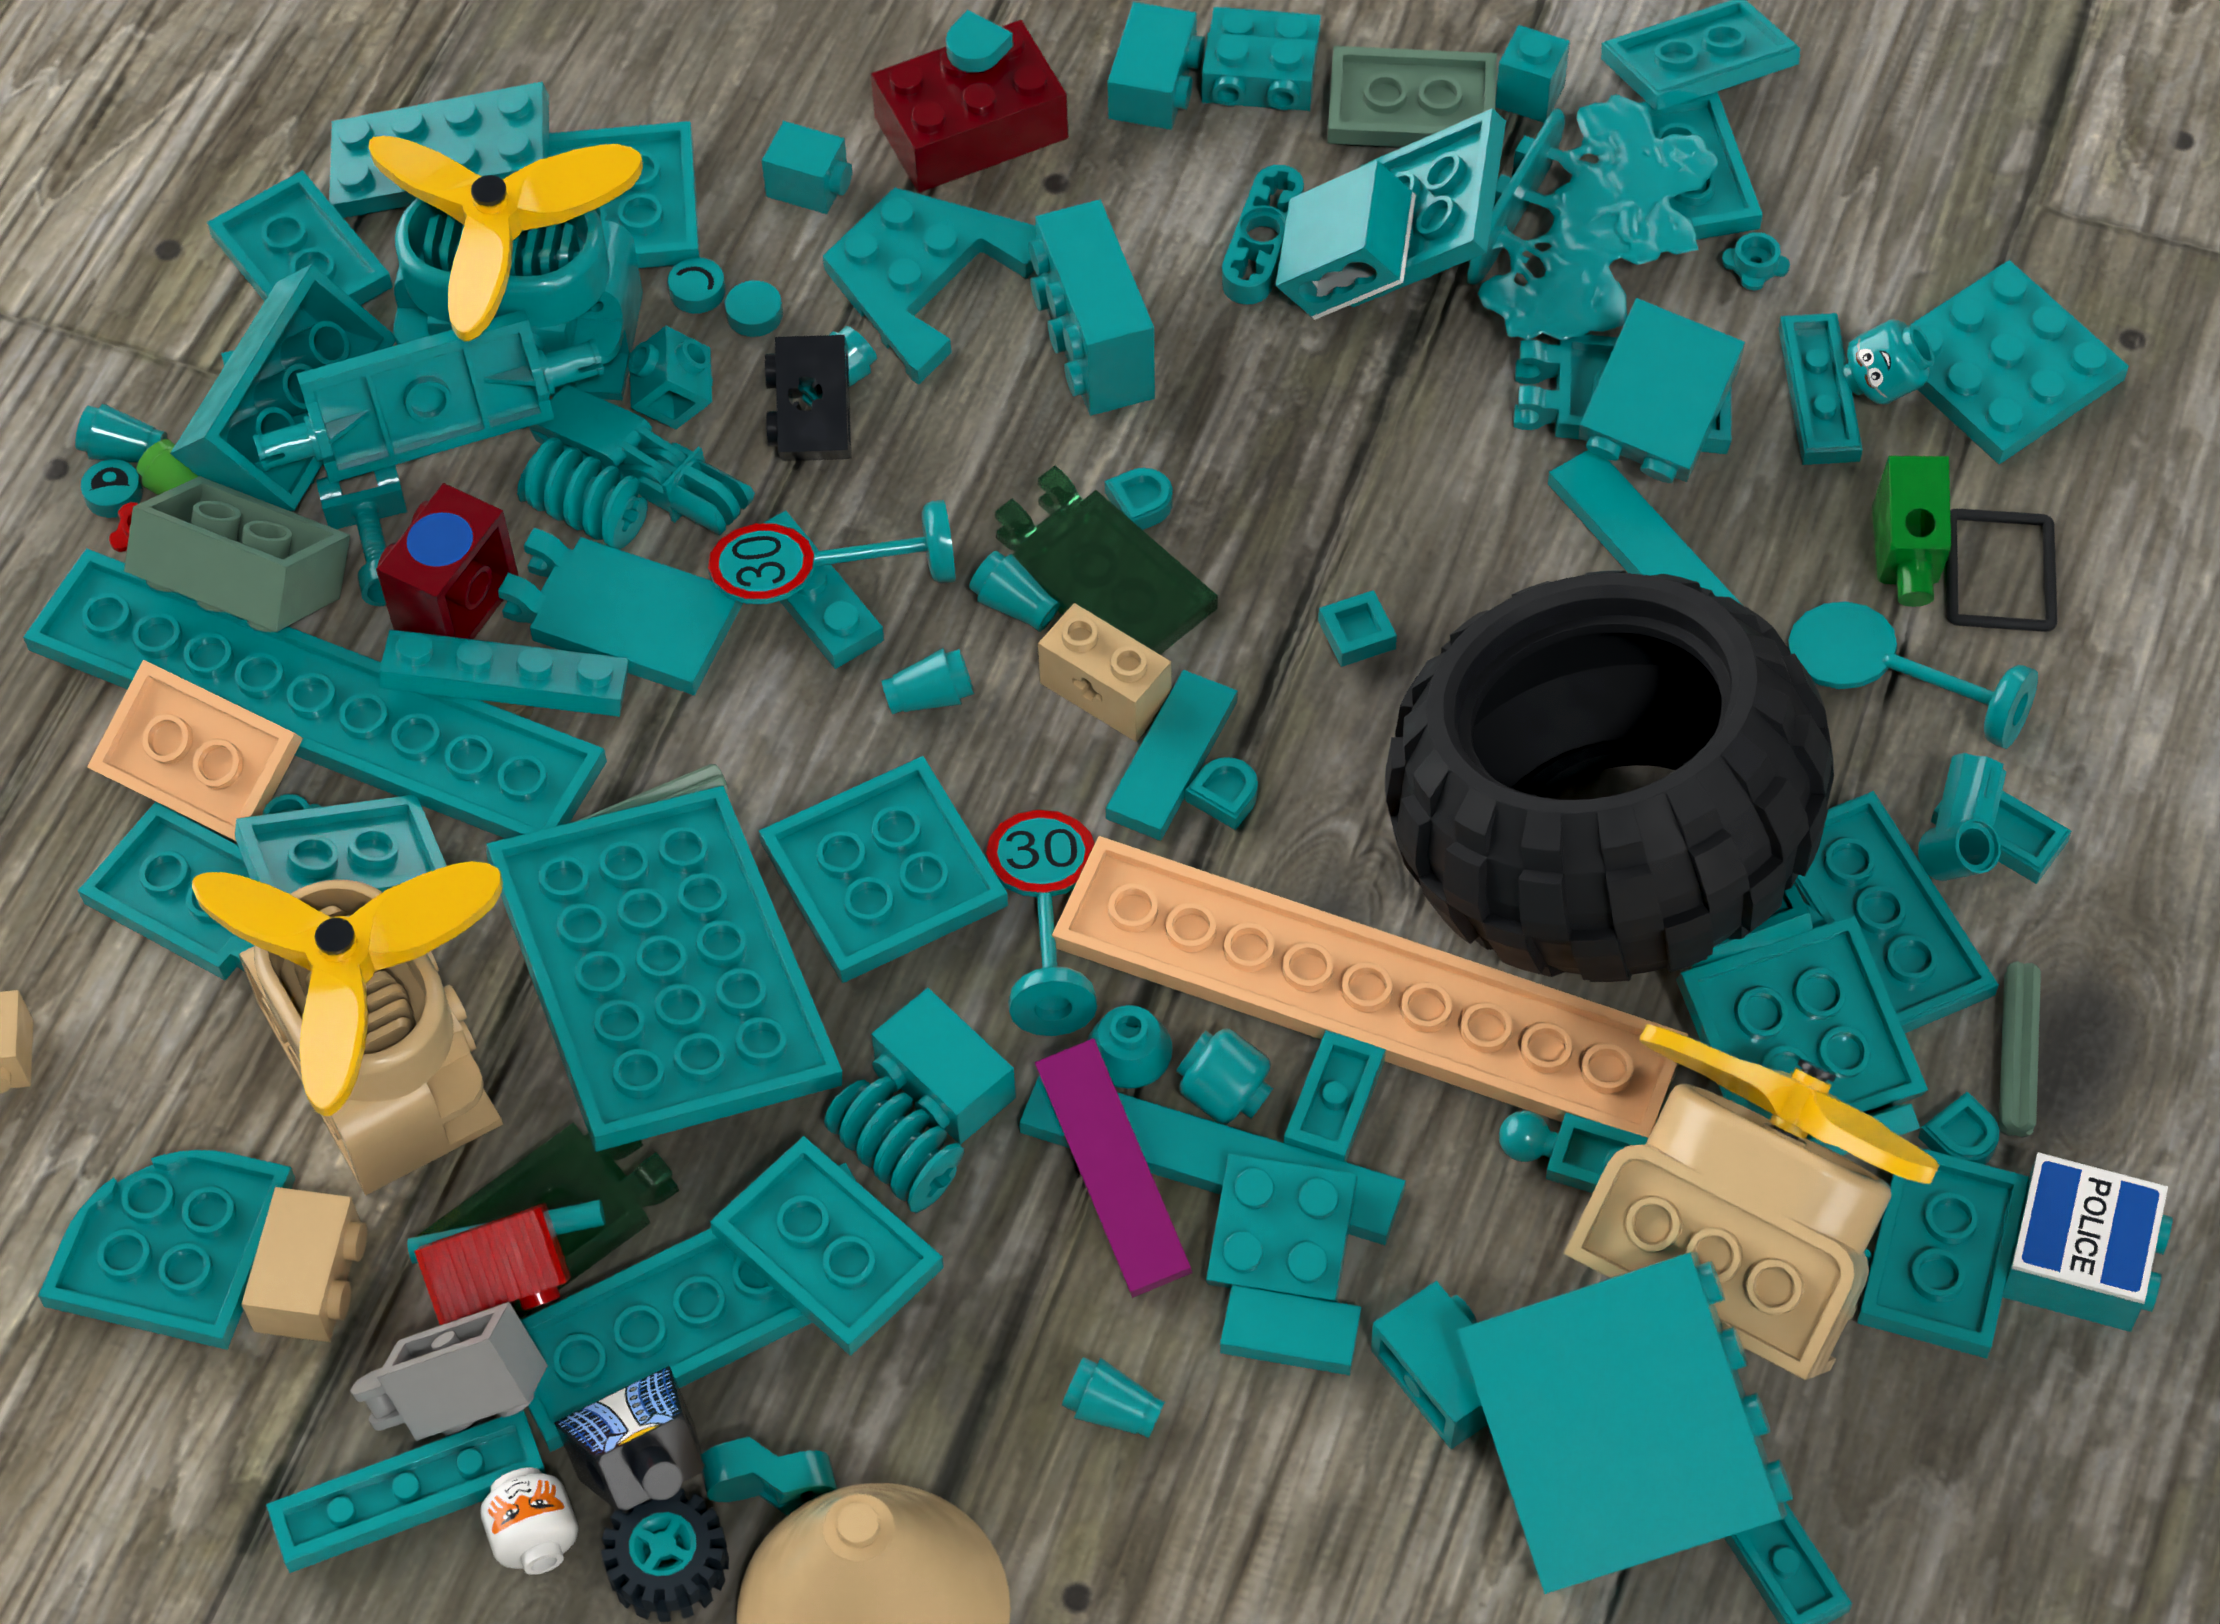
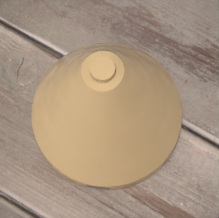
M867 1483L851 1485L819 1495L790 1512L769 1532L755 1551L741 1583L737 1605V1624H1010L1011 1607L1009 1587L1000 1558L988 1537L967 1514L943 1498L921 1489L891 1483Z

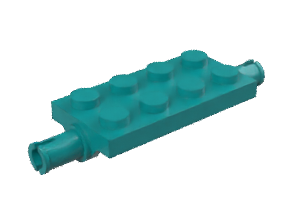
M520 310L493 318L490 325L481 335L472 341L465 342L459 339L453 330H449L297 373L298 382L308 411V415L303 416L304 422L261 435L255 434L253 439L264 472L274 467L315 456L317 461H323L329 483H334L553 420L554 415L549 399L550 395L555 393L554 387L596 375L601 376L605 373L603 365L600 364L602 360L594 338L589 339L588 342L544 354L542 349L537 350L525 310Z

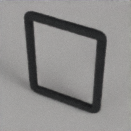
M1960 508L1950 510L1951 548L1946 561V611L1949 622L1953 625L2042 632L2053 630L2057 626L2055 526L2053 519L2048 515ZM1957 520L2043 526L2045 620L1958 614Z

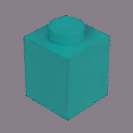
M1518 25L1499 62L1495 108L1545 123L1565 86L1570 41Z
M787 121L782 122L761 160L766 197L823 214H828L837 195L843 196L846 193L853 172L852 164L847 162L845 138Z

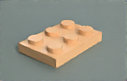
M143 660L87 768L236 841V819L263 814L265 806L272 800L303 738Z

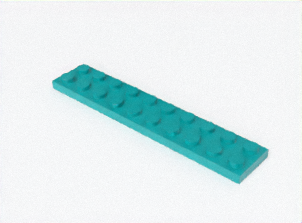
M87 548L23 636L29 651L127 690L142 661L145 660L301 736L303 740L295 753L297 757L398 797L414 795L418 797L421 806L505 839L570 823L607 763L604 748L480 700L379 688L381 662L289 626L278 632L256 630L248 625L247 620L227 612L206 610L197 604V600L177 592L153 589L147 585L146 580L124 572L125 563Z

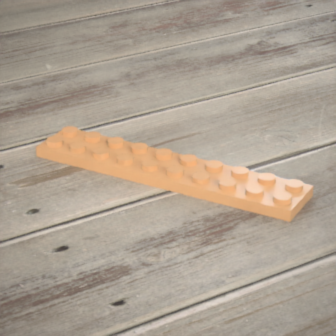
M1098 836L1052 934V937L1056 940V949L1321 1040L1325 1030L1386 1049L1385 1062L1563 1122L1566 1112L1648 1138L1661 1114L1679 1063L1651 1050L1639 1039L1646 1024L1659 1026L1688 1037V1033Z

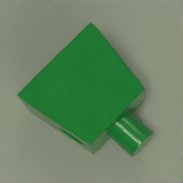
M1889 456L1872 504L1878 581L1883 584H1897L1898 602L1901 605L1909 607L1924 606L1933 602V584L1939 582L1950 554L1949 456Z

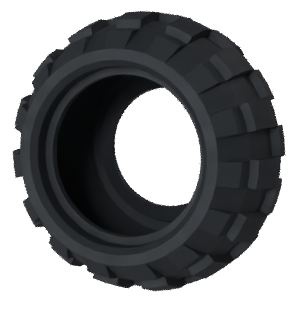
M1626 570L1589 572L1582 576L1553 582L1546 581L1511 594L1512 598L1491 610L1477 613L1450 635V641L1441 648V654L1426 662L1419 675L1416 676L1407 690L1400 705L1395 731L1396 737H1391L1387 758L1385 795L1396 843L1404 865L1421 886L1424 896L1444 922L1466 942L1471 944L1473 941H1477L1487 950L1494 949L1503 963L1540 975L1554 977L1564 972L1581 974L1583 980H1590V982L1630 981L1634 974L1667 968L1669 972L1689 967L1708 959V956L1713 954V947L1724 940L1744 938L1781 907L1784 891L1792 888L1798 875L1805 877L1814 861L1821 842L1828 813L1827 804L1834 780V759L1826 710L1821 695L1809 673L1795 653H1790V650L1774 627L1761 616L1731 597L1715 596L1712 590L1700 587L1699 582L1664 573L1649 576L1626 573ZM1637 765L1675 770L1647 786L1614 796L1584 800L1546 798L1558 788L1579 777L1608 768Z

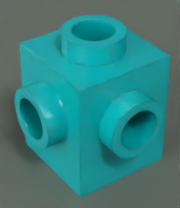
M665 325L645 342L639 343L630 353L628 368L630 371L632 409L676 430L712 403L713 377L711 375L710 347Z

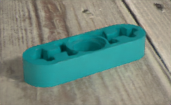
M1281 164L1267 166L1258 172L1252 184L1222 263L1223 292L1230 300L1245 305L1259 303L1268 297L1278 274L1289 200L1304 193L1303 177L1296 169ZM1277 189H1283L1284 191L1278 200V207H1271L1270 195H1274ZM1264 226L1274 229L1278 236L1273 240L1261 242L1252 239L1248 233L1256 227ZM1249 259L1255 261L1256 274H1252L1249 280L1240 279L1246 274Z

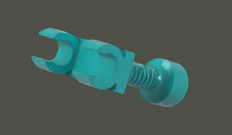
M396 465L374 471L378 487L343 495L339 481L329 483L328 477L316 479L327 525L334 529L353 525L358 527L366 564L360 568L357 576L362 599L373 606H387L376 571L379 559L386 549L380 519L408 512Z

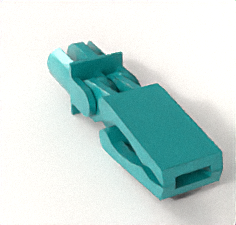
M565 384L550 400L554 419L530 426L534 439L540 444H543L548 438L556 437L563 442L564 451L573 446L578 448L582 452L583 461L587 457L594 456L601 461L602 470L611 465L618 468L621 473V480L629 475L635 476L640 481L639 494L644 496L647 501L668 511L671 521L674 523L681 516H684L720 536L726 530V525H730L740 515V509H745L754 500L755 492L751 486L706 463L701 447L698 446L694 451H691L678 443L670 444L652 432V427L645 418L568 384Z

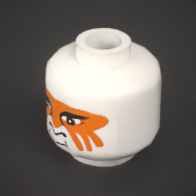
M522 1468L501 1476L491 1485L490 1493L481 1505V1519L493 1555L505 1567L514 1569L524 1568L525 1573L530 1575L545 1573L562 1563L564 1560L563 1553L569 1550L577 1539L578 1524L564 1485L557 1477L542 1474L539 1469Z

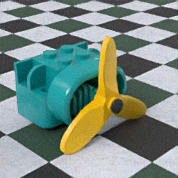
M378 136L370 139L368 147L374 165L401 189L417 197L402 214L395 233V248L399 267L394 285L397 312L393 330L397 345L453 330L456 336L465 342L472 341L481 335L490 325L493 318L525 310L537 350L542 349L544 354L588 342L589 339L594 338L602 360L600 364L603 365L605 374L568 383V385L604 400L623 401L629 371L628 363L630 353L633 350L643 290L634 239L631 233L625 227L615 222L600 220L595 209L612 201L634 186L641 176L643 169L640 152L632 147L620 144L585 147L537 160L501 179L493 175L480 176L442 153L413 141L390 136ZM564 385L554 387L555 393L550 396H555Z

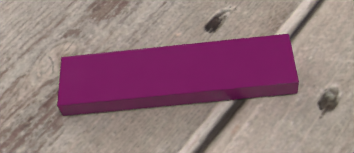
M1090 1039L1036 1061L1037 1071L1132 1298L1192 1274L1189 1261L1095 1039Z

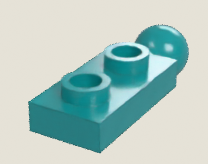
M1518 1111L1509 1115L1503 1121L1499 1130V1142L1507 1156L1519 1162L1534 1161L1542 1155L1550 1157L1546 1172L1547 1180L1590 1193L1594 1192L1607 1163L1616 1152L1626 1146L1645 1145L1648 1137L1566 1112L1559 1133L1550 1131L1546 1121L1540 1115L1531 1111Z

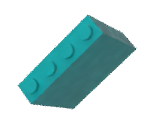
M1689 1252L1457 1329L1544 1594L1778 1521L1787 1515L1783 1502L1793 1499L1787 1474L1780 1459L1769 1462L1760 1437L1770 1433L1765 1410L1757 1393L1748 1396L1745 1394L1737 1370L1748 1366L1740 1338L1735 1327L1723 1330L1715 1303L1725 1300L1723 1289L1712 1261L1701 1264L1697 1252Z

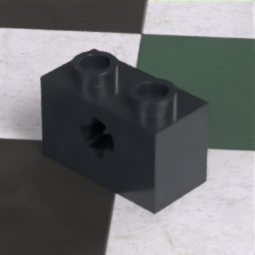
M845 335L775 337V354H765L767 389L776 388L777 411H767L766 415L768 446H778V453L782 461L852 459L849 353ZM804 387H813L816 396H820L823 393L822 399L813 400L812 410L803 411L799 401L793 403V398L803 396Z

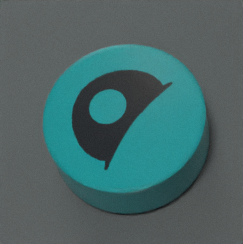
M108 459L98 462L85 472L81 480V491L87 507L94 514L101 517H119L118 511L123 505L130 502L139 504L143 496V487L136 469L130 463L123 460Z

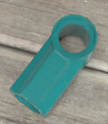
M1967 753L1952 756L1936 827L1930 828L1922 835L1918 848L1920 863L1926 873L1933 879L1948 881L1988 872L1997 865L2001 856V842L1998 833L1994 829L2007 772L2003 769V763L1988 756H1976Z

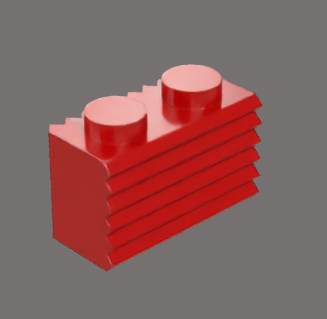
M545 1203L422 1245L414 1251L440 1326L518 1299L523 1310L545 1304L560 1297L557 1286L566 1283L571 1277Z

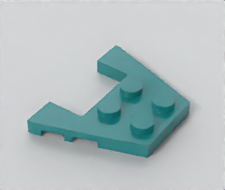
M894 187L823 255L824 270L861 317L865 315L877 329L884 346L887 349L891 347L905 364V372L912 381L920 384L952 352L951 339L918 319L915 315L979 253H985L1027 279L1035 271L1029 253V242L1036 240V225Z

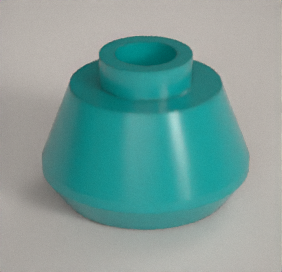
M1125 1005L1109 1011L1094 1026L1088 1037V1040L1095 1039L1115 1087L1133 1089L1149 1085L1165 1073L1172 1059L1173 1049L1169 1032L1154 1015L1138 1006Z

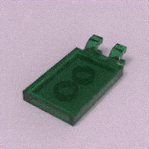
M1056 465L1038 478V485L1046 491L1045 494L1038 498V504L1050 514L1035 527L1028 513L1013 498L995 511V518L1003 525L996 531V538L1007 548L1015 551L1014 557L1043 589L1060 603L1058 612L1062 615L1075 603L1161 655L1218 609V595L1097 490L1085 499H1082L1071 480Z
M573 1122L415 1237L491 1222L543 1203L546 1204L548 1210L601 1200L605 1214L604 1226L557 1235L571 1276L566 1283L557 1286L558 1290H560L648 1226L650 1221L642 1209L643 1207L660 1204L680 1190L671 1178L673 1174L670 1168L657 1152L645 1159L628 1176L615 1163V1161L624 1159L643 1146L641 1140L595 1152L589 1133L584 1136ZM519 1299L510 1302L519 1319L536 1308L523 1310Z

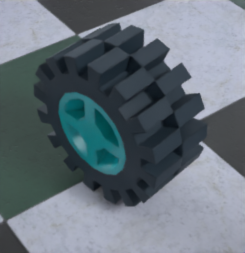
M680 1488L675 1495L668 1499L655 1500L651 1498L649 1501L630 1508L626 1514L617 1510L612 1514L611 1521L614 1528L613 1530L609 1528L604 1530L602 1540L605 1550H601L602 1559L613 1592L616 1591L619 1601L626 1609L632 1604L636 1615L648 1620L650 1612L653 1611L657 1613L659 1622H671V1611L680 1610L682 1618L686 1619L694 1615L692 1609L694 1603L699 1601L705 1609L713 1601L711 1593L713 1587L721 1591L726 1581L723 1569L729 1570L727 1544L718 1515L712 1507L709 1510L706 1509L703 1498L694 1493L692 1498L687 1500L684 1489ZM670 1558L677 1560L676 1563L671 1562L659 1567L660 1562Z

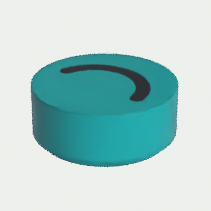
M702 257L685 259L676 264L668 276L671 301L678 309L684 312L699 314L711 311L725 297L726 287L723 271L717 263L710 259Z

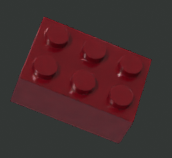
M1022 20L1001 26L1012 32L1013 47L996 65L988 70L966 72L956 68L948 59L947 47H943L871 73L875 119L918 193L1069 138L1067 94Z

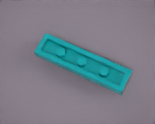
M389 629L379 669V688L620 717L628 677L629 658Z
M523 1409L514 1415L491 1420L270 1502L266 1506L284 1563L289 1573L484 1501L489 1495L490 1487L494 1481L511 1471L522 1468H536L542 1474H546Z

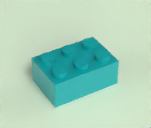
M1101 199L1035 216L1036 240L1029 242V253L1032 265L1038 276L1030 279L1031 290L1037 309L1039 311L1047 309L1051 320L1047 321V326L1055 353L1064 352L1068 360L1064 368L1073 397L1082 395L1090 416L1155 399L1154 325Z

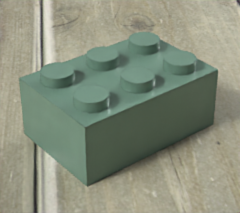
M199 476L133 506L124 572L146 580L147 585L153 589L177 592L197 600V604L206 610L227 612L245 619L248 625L256 630L278 632L340 599L350 534Z

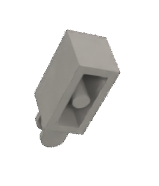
M510 1302L398 1340L383 1367L369 1372L357 1380L351 1387L350 1392L357 1402L365 1401L372 1412L369 1416V1422L374 1430L381 1431L405 1423L417 1441L441 1432L446 1436L454 1435L465 1430L475 1421L495 1414H499L501 1417H508L518 1413L533 1400L534 1391L548 1365Z

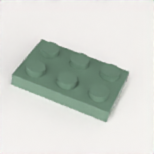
M1333 46L1328 144L1404 147L1491 108L1495 110L1497 53Z

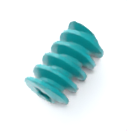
M556 437L548 438L538 451L534 453L524 468L518 482L517 496L520 502L527 501L528 505L535 510L546 511L549 516L557 521L565 520L566 524L571 528L584 530L591 538L604 540L608 546L616 549L624 548L635 538L646 520L648 511L647 499L644 496L638 497L640 481L635 476L629 475L621 480V473L618 468L611 465L602 470L601 461L594 456L587 457L583 461L582 452L578 448L573 446L564 451L563 442Z
M885 1076L872 1084L866 1080L856 1081L847 1086L832 1101L825 1115V1128L833 1134H839L841 1143L849 1150L856 1151L858 1160L869 1168L873 1167L875 1177L885 1184H890L892 1193L902 1201H908L910 1211L918 1213L928 1208L940 1198L955 1177L957 1166L964 1156V1148L955 1142L940 1150L947 1139V1131L943 1127L936 1126L924 1133L930 1122V1115L922 1109L908 1115L913 1105V1099L906 1093H901L891 1098L896 1088V1082L892 1078Z

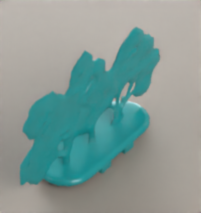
M1617 94L1610 96L1607 102H1594L1591 105L1579 107L1576 118L1583 134L1580 147L1566 151L1558 149L1565 126V115L1560 108L1552 111L1535 139L1524 135L1515 150L1512 176L1509 177L1501 174L1497 181L1487 253L1470 260L1468 269V283L1476 285L1486 277L1503 247L1508 251L1511 260V272L1491 277L1482 283L1478 292L1485 308L1493 310L1504 317L1508 336H1519L1529 340L1544 333L1564 341L1569 338L1582 337L1589 331L1603 332L1624 326L1627 319V296L1620 283L1614 279L1609 265L1619 258L1638 265L1657 260L1660 254L1666 251L1673 254H1681L1699 250L1692 220L1672 209L1669 198L1681 195L1687 191L1700 190L1718 167V159L1715 153L1708 150L1706 141L1700 135L1671 134L1662 139L1656 138L1649 108ZM1584 154H1593L1598 156L1599 161L1593 164L1580 160V158ZM1553 160H1556L1572 175L1569 183L1556 189L1555 193L1546 196L1537 192L1545 179ZM1530 202L1549 209L1554 216V221L1550 230L1545 235L1535 239L1523 240L1512 234ZM1540 242L1549 243L1552 247L1542 252L1536 249L1534 245ZM1528 251L1540 258L1546 269L1544 276L1535 278L1523 263H1527L1530 257L1522 255V252ZM1516 273L1522 274L1528 282L1525 286L1517 285L1513 281Z

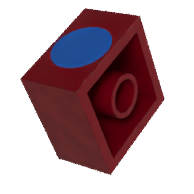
M445 483L440 486L429 501L426 500L419 505L413 515L411 525L396 543L386 547L376 568L393 630L473 640L504 599L499 598L498 590L507 574L511 573L519 576L503 510Z

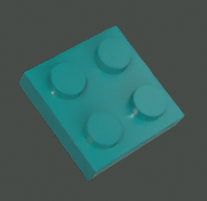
M1228 1153L1206 1277L1208 1285L1225 1288L1238 1285L1337 1302L1358 1182L1357 1173Z

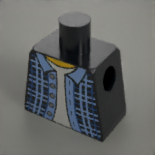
M669 1366L554 1422L578 1479L617 1511H626L650 1498L655 1500L668 1499L678 1492L682 1482L700 1474L705 1468L695 1424Z

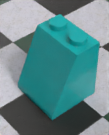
M1636 298L1580 423L1579 438L1587 441L1586 448L1602 458L1618 461L1621 455L1642 464L1640 470L1658 481L1673 483L1674 478L1687 482L1737 376L1745 341Z

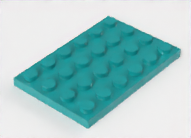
M724 786L486 843L488 863L497 867L503 879L502 901L595 1152L842 1086V1068Z

